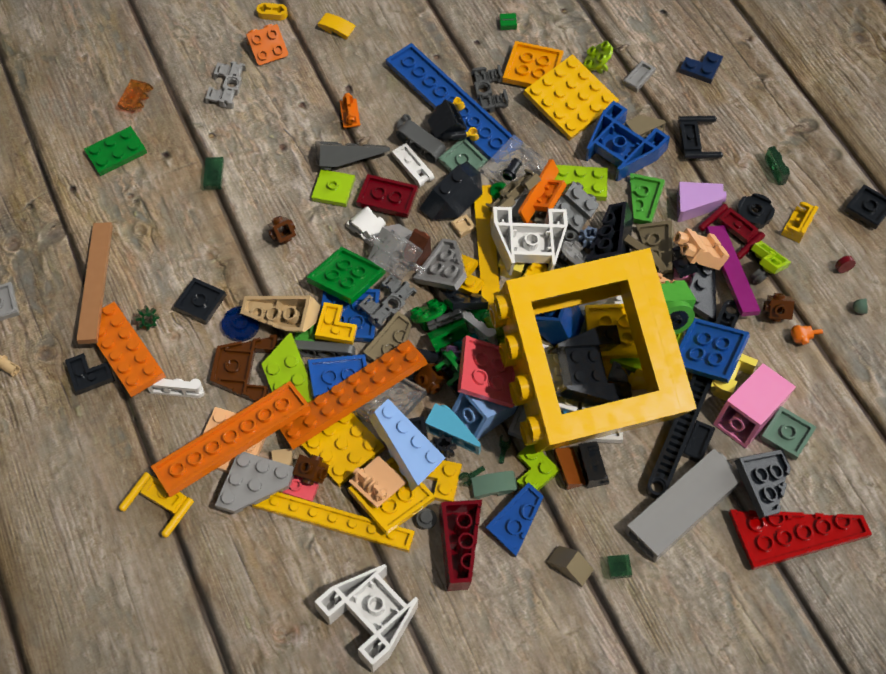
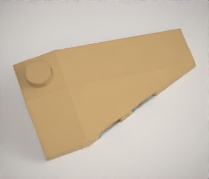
M311 295L244 296L240 314L286 332H305L317 323L321 305Z

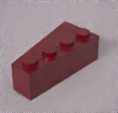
M482 500L441 502L438 513L447 591L468 590L472 582Z

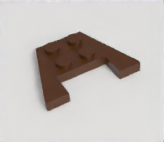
M270 335L269 338L264 339L260 337L254 338L253 341L244 343L239 341L217 346L210 377L211 384L254 402L265 397L268 394V387L250 385L249 381L255 352L272 353L277 346V335Z

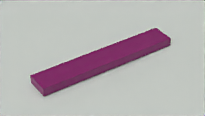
M707 226L705 230L707 235L709 233L714 234L722 244L721 246L730 255L721 270L740 316L759 315L761 310L725 226Z

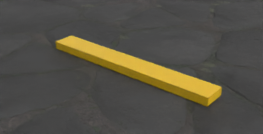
M482 185L483 194L474 202L479 273L480 278L484 280L481 295L488 301L487 310H489V305L494 304V296L500 292L496 245L491 236L490 218L492 212L486 206V203L492 204V196L490 195L491 185Z
M280 492L271 495L270 498L258 504H252L253 508L408 553L415 535V531L402 527H397L386 535L371 518Z

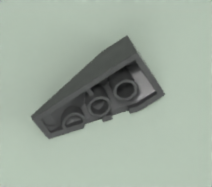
M315 141L317 165L325 170H332V167L342 166L390 151V147L386 145L363 144V146H359V144L354 143L342 145L338 142Z

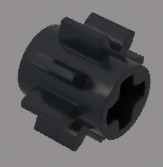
M442 434L441 438H434V446L445 457V461L449 456L454 457L453 450L457 449V444H452V436L448 438Z

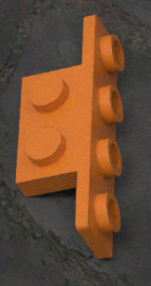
M549 159L539 176L541 181L530 190L518 210L524 223L530 221L535 211L547 212L548 209H553L567 186L564 180H554L559 170L553 159Z

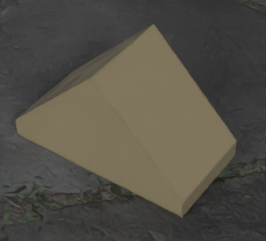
M558 546L547 561V564L581 587H583L594 571L579 551Z

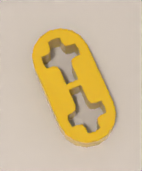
M261 3L257 6V14L261 19L281 21L285 20L288 16L287 7L283 4Z

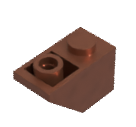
M415 228L404 249L403 263L418 272L431 254V239L426 232H421Z

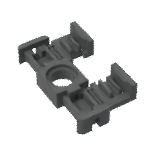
M497 65V69L487 70L486 67L473 68L472 76H475L476 81L474 82V89L477 100H480L481 107L485 111H489V113L495 112V107H507L509 100L506 89H503V93L497 96L496 94L495 96L493 94L492 96L490 85L492 81L502 82L503 75L500 65ZM485 88V89H487L488 91H487V92H480L479 89Z
M391 273L379 286L380 289L388 288L389 293H391L379 306V302H374L372 300L373 297L369 294L356 309L359 310L361 308L369 315L368 320L377 329H381L384 325L382 323L389 316L392 318L397 311H400L406 304L404 301L410 295L414 297L417 290L414 287L410 288V284L407 281L402 283ZM388 302H395L397 308L393 309L389 307Z

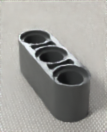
M409 119L395 132L396 137L401 142L407 143L412 150L431 163H436L438 158L446 151V147L441 141Z

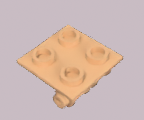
M379 456L366 467L361 469L357 467L353 471L354 477L349 480V483L376 508L381 506L407 483L404 478Z

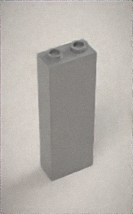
M713 449L629 523L625 533L655 563L742 483L743 480L737 467L732 466L722 453Z

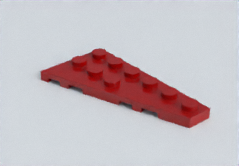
M730 509L728 512L752 570L865 539L872 535L863 515H824L823 513L804 514V512L780 511V513L774 516L759 519L755 510L747 512Z

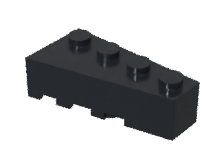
M627 201L608 206L602 220L603 225L596 233L597 239L595 242H592L591 252L585 258L586 262L630 252L629 246L624 241L628 234L631 236L633 215Z

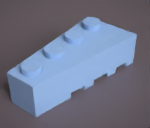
M389 399L369 417L379 437L389 449V454L398 464L401 474L408 481L411 491L445 459L441 452Z

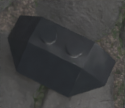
M469 162L457 165L432 189L419 210L431 221L459 218L483 194L481 173Z

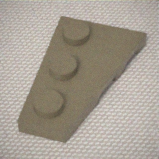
M672 220L637 224L636 227L642 243L656 252L667 267L661 274L674 273L672 262L674 261Z
M397 311L363 351L365 357L374 362L399 344L407 341L413 322Z

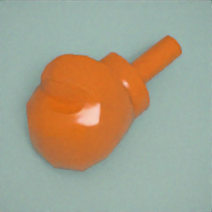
M795 325L791 329L793 341L802 345L809 344V340L813 339L815 334H823L822 329L812 330L811 326Z

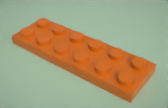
M115 301L103 307L98 343L96 345L129 395L133 397L166 376Z

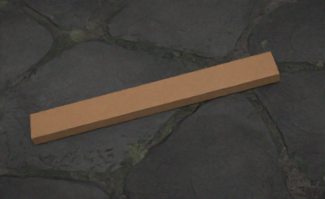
M111 222L93 223L77 333L78 344L98 343L113 229Z

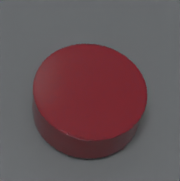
M844 256L836 262L835 267L839 273H845L850 271L856 262L852 256Z

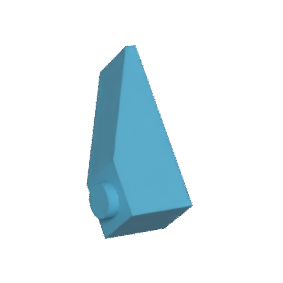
M435 403L425 421L427 432L440 438L442 434L448 438L452 436V443L479 455L481 443L448 406Z

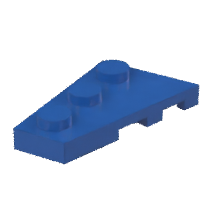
M365 354L308 360L307 367L312 398L314 399L326 393L333 386L367 365Z
M529 482L486 526V529L515 557H517L544 498Z

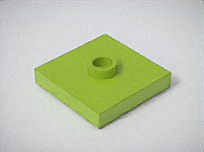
M321 169L311 197L312 201L347 207L355 182V175Z

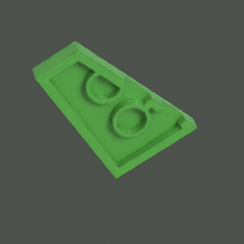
M630 173L633 223H652L665 180Z

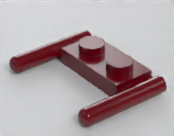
M725 203L698 226L699 231H704L707 226L718 220L717 222L720 225H724L729 232L746 244L736 253L739 260L751 250L755 243L765 238L763 232H759L757 227L732 208H728Z

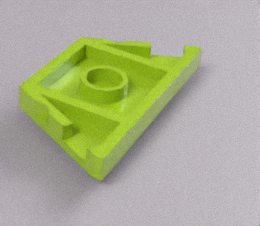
M289 333L262 362V367L272 392L291 381L307 403L313 400L309 375L293 334Z

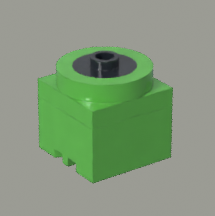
M677 280L672 283L665 281V284H661L676 335L688 329L695 318L693 308L696 298L685 280Z

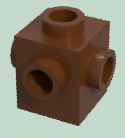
M278 216L271 220L272 223L268 224L270 228L268 233L272 240L275 239V241L284 244L296 236L294 231L296 228L291 219ZM282 227V231L279 232L277 228Z
M782 293L767 295V301H764L763 311L772 321L792 320L795 301L791 296H785Z
M428 363L420 368L419 373L413 378L418 389L423 394L438 393L449 380L443 368L436 371L435 366L438 364Z
M299 454L292 474L302 477V482L314 485V482L323 484L328 474L329 465L323 463V458L312 454L310 458Z

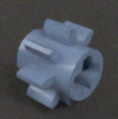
M587 226L585 230H580L578 242H582L584 248L590 249L592 242L596 241L597 228Z

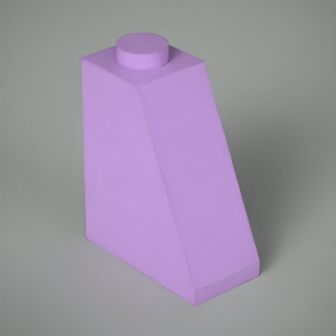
M679 182L677 189V222L717 210L726 201V191H723V184Z

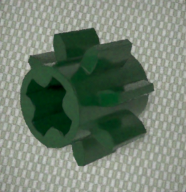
M145 305L144 309H137L139 314L134 319L140 321L138 323L140 328L146 326L147 330H149L151 326H157L155 322L160 317L154 314L156 312L154 307L150 310Z

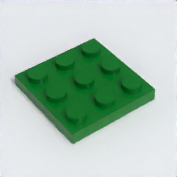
M340 247L306 278L307 283L352 305L386 274V268Z

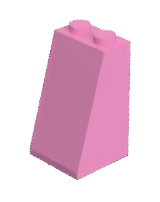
M762 364L726 401L713 425L741 446L747 448L777 413L780 406L788 400L796 386L765 364Z

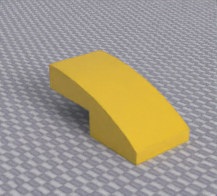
M325 13L317 26L329 34L335 32L345 40L348 39L355 29V25L330 13Z

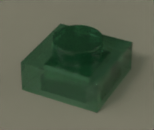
M629 554L607 557L610 579L632 577Z

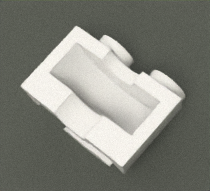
M369 207L359 211L346 223L347 228L354 233L357 232L362 240L370 246L375 244L381 228L386 225L383 218H377Z

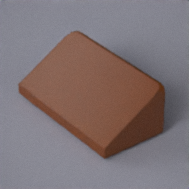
M573 447L554 449V457L566 489L569 490L586 485Z

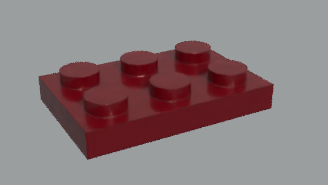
M367 174L356 205L408 218L418 192V186Z

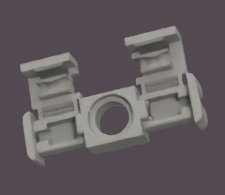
M232 61L230 67L228 64L217 62L214 79L217 80L218 76H224L223 91L222 89L215 90L214 87H209L205 98L206 104H209V101H219L220 107L234 108V102L232 101L234 95L238 96L242 84L241 73L246 71L245 64L240 63L239 65L237 62ZM229 83L237 84L235 87L228 86Z

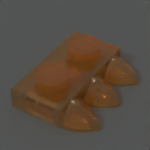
M131 79L117 104L119 109L135 112L144 108L143 103L140 101L149 99L145 92L152 91L153 87L149 83Z

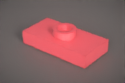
M294 475L289 489L279 492L313 502L319 488V483L314 482V485L302 482V477Z

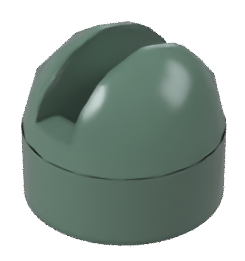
M859 299L854 302L853 309L856 313H868L867 299Z

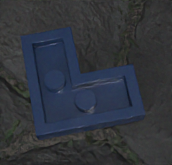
M707 51L702 62L686 57L679 73L711 84L724 56Z

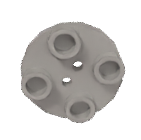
M565 241L561 245L562 254L560 258L565 261L569 259L574 265L585 263V258L589 254L583 250L584 247L577 241L574 243Z

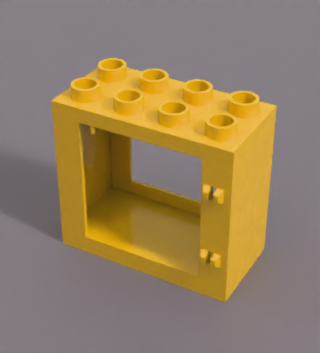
M650 248L506 280L499 294L494 296V304L489 305L493 327H503L505 342L499 344L502 363L504 367L513 366L515 372V381L509 383L512 401L515 406L523 405L526 414V421L520 422L521 436L525 446L534 444L536 453L673 420L697 409ZM621 295L649 393L561 414L535 315Z

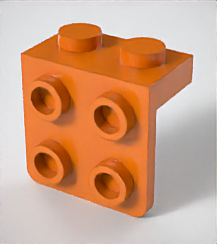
M269 24L264 26L263 29H254L246 34V42L248 45L250 44L257 65L261 66L288 56L278 24Z

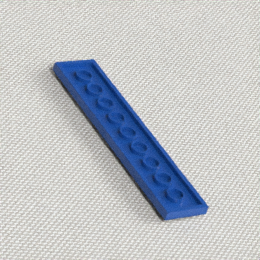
M412 43L386 59V64L432 108L435 109L445 99L453 102L454 98H461L465 108L459 112L467 127L465 131L468 132L471 127H475L478 131L476 134L479 135L477 141H472L469 137L466 139L494 166L521 148L522 144Z

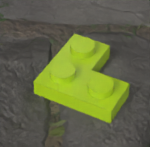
M762 241L755 243L751 248L755 255L762 259L759 264L770 274H776L788 268L791 261Z
M534 444L526 446L517 454V458L529 469L516 481L521 489L529 482L539 491L560 472V469L543 452L536 453Z

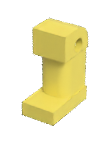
M742 354L729 383L713 380L710 386L711 393L717 398L727 401L732 396L738 382L735 381L738 371L752 375L758 360Z

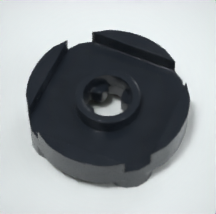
M756 193L752 194V196L741 198L737 206V213L758 229H762L771 222L775 209L771 205L769 198ZM757 208L759 213H755L752 210Z

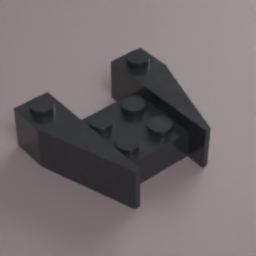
M617 325L597 326L558 343L547 351L548 354H558L564 387L556 392V396L592 406L632 397L629 382L607 383L601 351H610L621 344Z

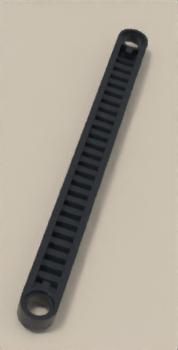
M734 300L724 302L715 322L716 324L731 328L735 327L740 313ZM733 307L736 313H728L726 308ZM693 374L689 384L697 409L674 419L646 486V491L650 497L658 499L668 490L713 379ZM659 483L663 490L655 492L651 485Z

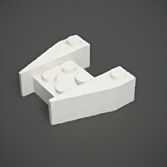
M493 207L490 218L491 236L509 275H512L515 263L548 264V271L554 270L568 226L567 209H548L545 224L512 223V207Z
M385 564L330 587L314 601L316 610L329 625L348 610L368 631L371 637L358 648V657L372 672L390 658L418 608L417 597L406 604L383 580L387 576V566Z

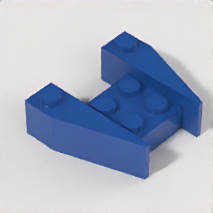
M613 100L602 112L586 150V161L595 153L599 154L618 167L615 179L618 182L629 176L630 173H634L657 161L668 149L670 137L657 128L645 139L623 125L626 122L627 109Z

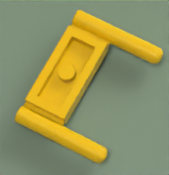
M145 472L119 505V510L126 511L140 493L174 514L161 532L162 536L167 538L194 501L181 492L169 497L159 479Z

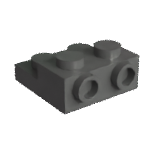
M573 181L567 184L553 209H567V228L578 234L586 221L593 216L599 204L596 202L594 195L587 194L583 190L584 187L581 183Z

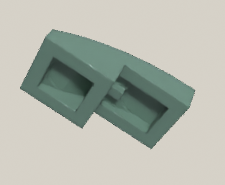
M514 471L496 472L471 478L476 499L494 494L502 496L518 491Z

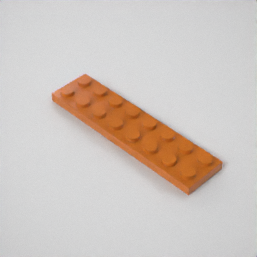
M407 340L374 362L366 365L355 374L350 375L344 381L333 386L331 390L317 396L308 403L311 408L310 411L279 430L294 450L427 365V360Z
M289 381L155 463L151 468L169 497H172L310 411L311 408L292 382Z

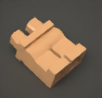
M686 228L684 232L678 231L672 239L680 247L682 255L686 256L692 264L697 262L699 265L720 270L730 257L724 247L721 246L722 244L717 237L711 233L705 237Z

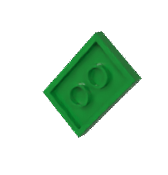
M131 126L84 148L86 155L100 176L147 154L146 148Z

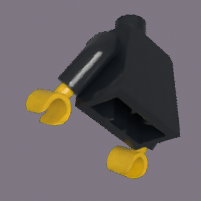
M459 97L454 98L453 102L445 99L440 105L436 106L434 113L428 119L431 127L428 133L444 143L463 140L467 137L472 141L479 139V135L476 134L478 131L475 127H471L468 132L465 131L467 127L459 112L465 108V105Z

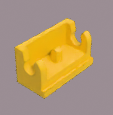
M800 202L799 205L801 207L796 206L781 233L782 236L798 243L802 240L818 210L817 206H812L806 202Z

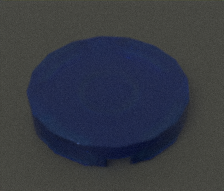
M242 306L234 307L227 311L221 322L222 330L226 337L236 342L248 341L253 338L260 327L259 321L240 314Z

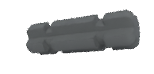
M459 308L453 310V313L448 312L437 317V319L428 321L427 326L430 331L438 329V326L441 328L454 323V320H462L464 314Z

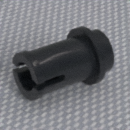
M517 158L512 159L509 166L503 170V178L507 181L514 180L517 171L522 166V162Z

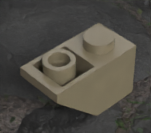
M642 115L625 122L627 128L644 139L655 128L664 133L666 125L664 120Z

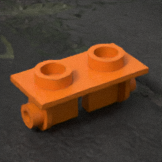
M345 93L343 100L340 101L343 128L361 126L357 99H353L350 93Z

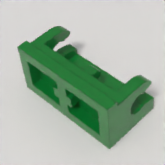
M463 319L459 321L454 320V323L427 333L436 353L440 351L439 349L464 338L466 335L471 336Z

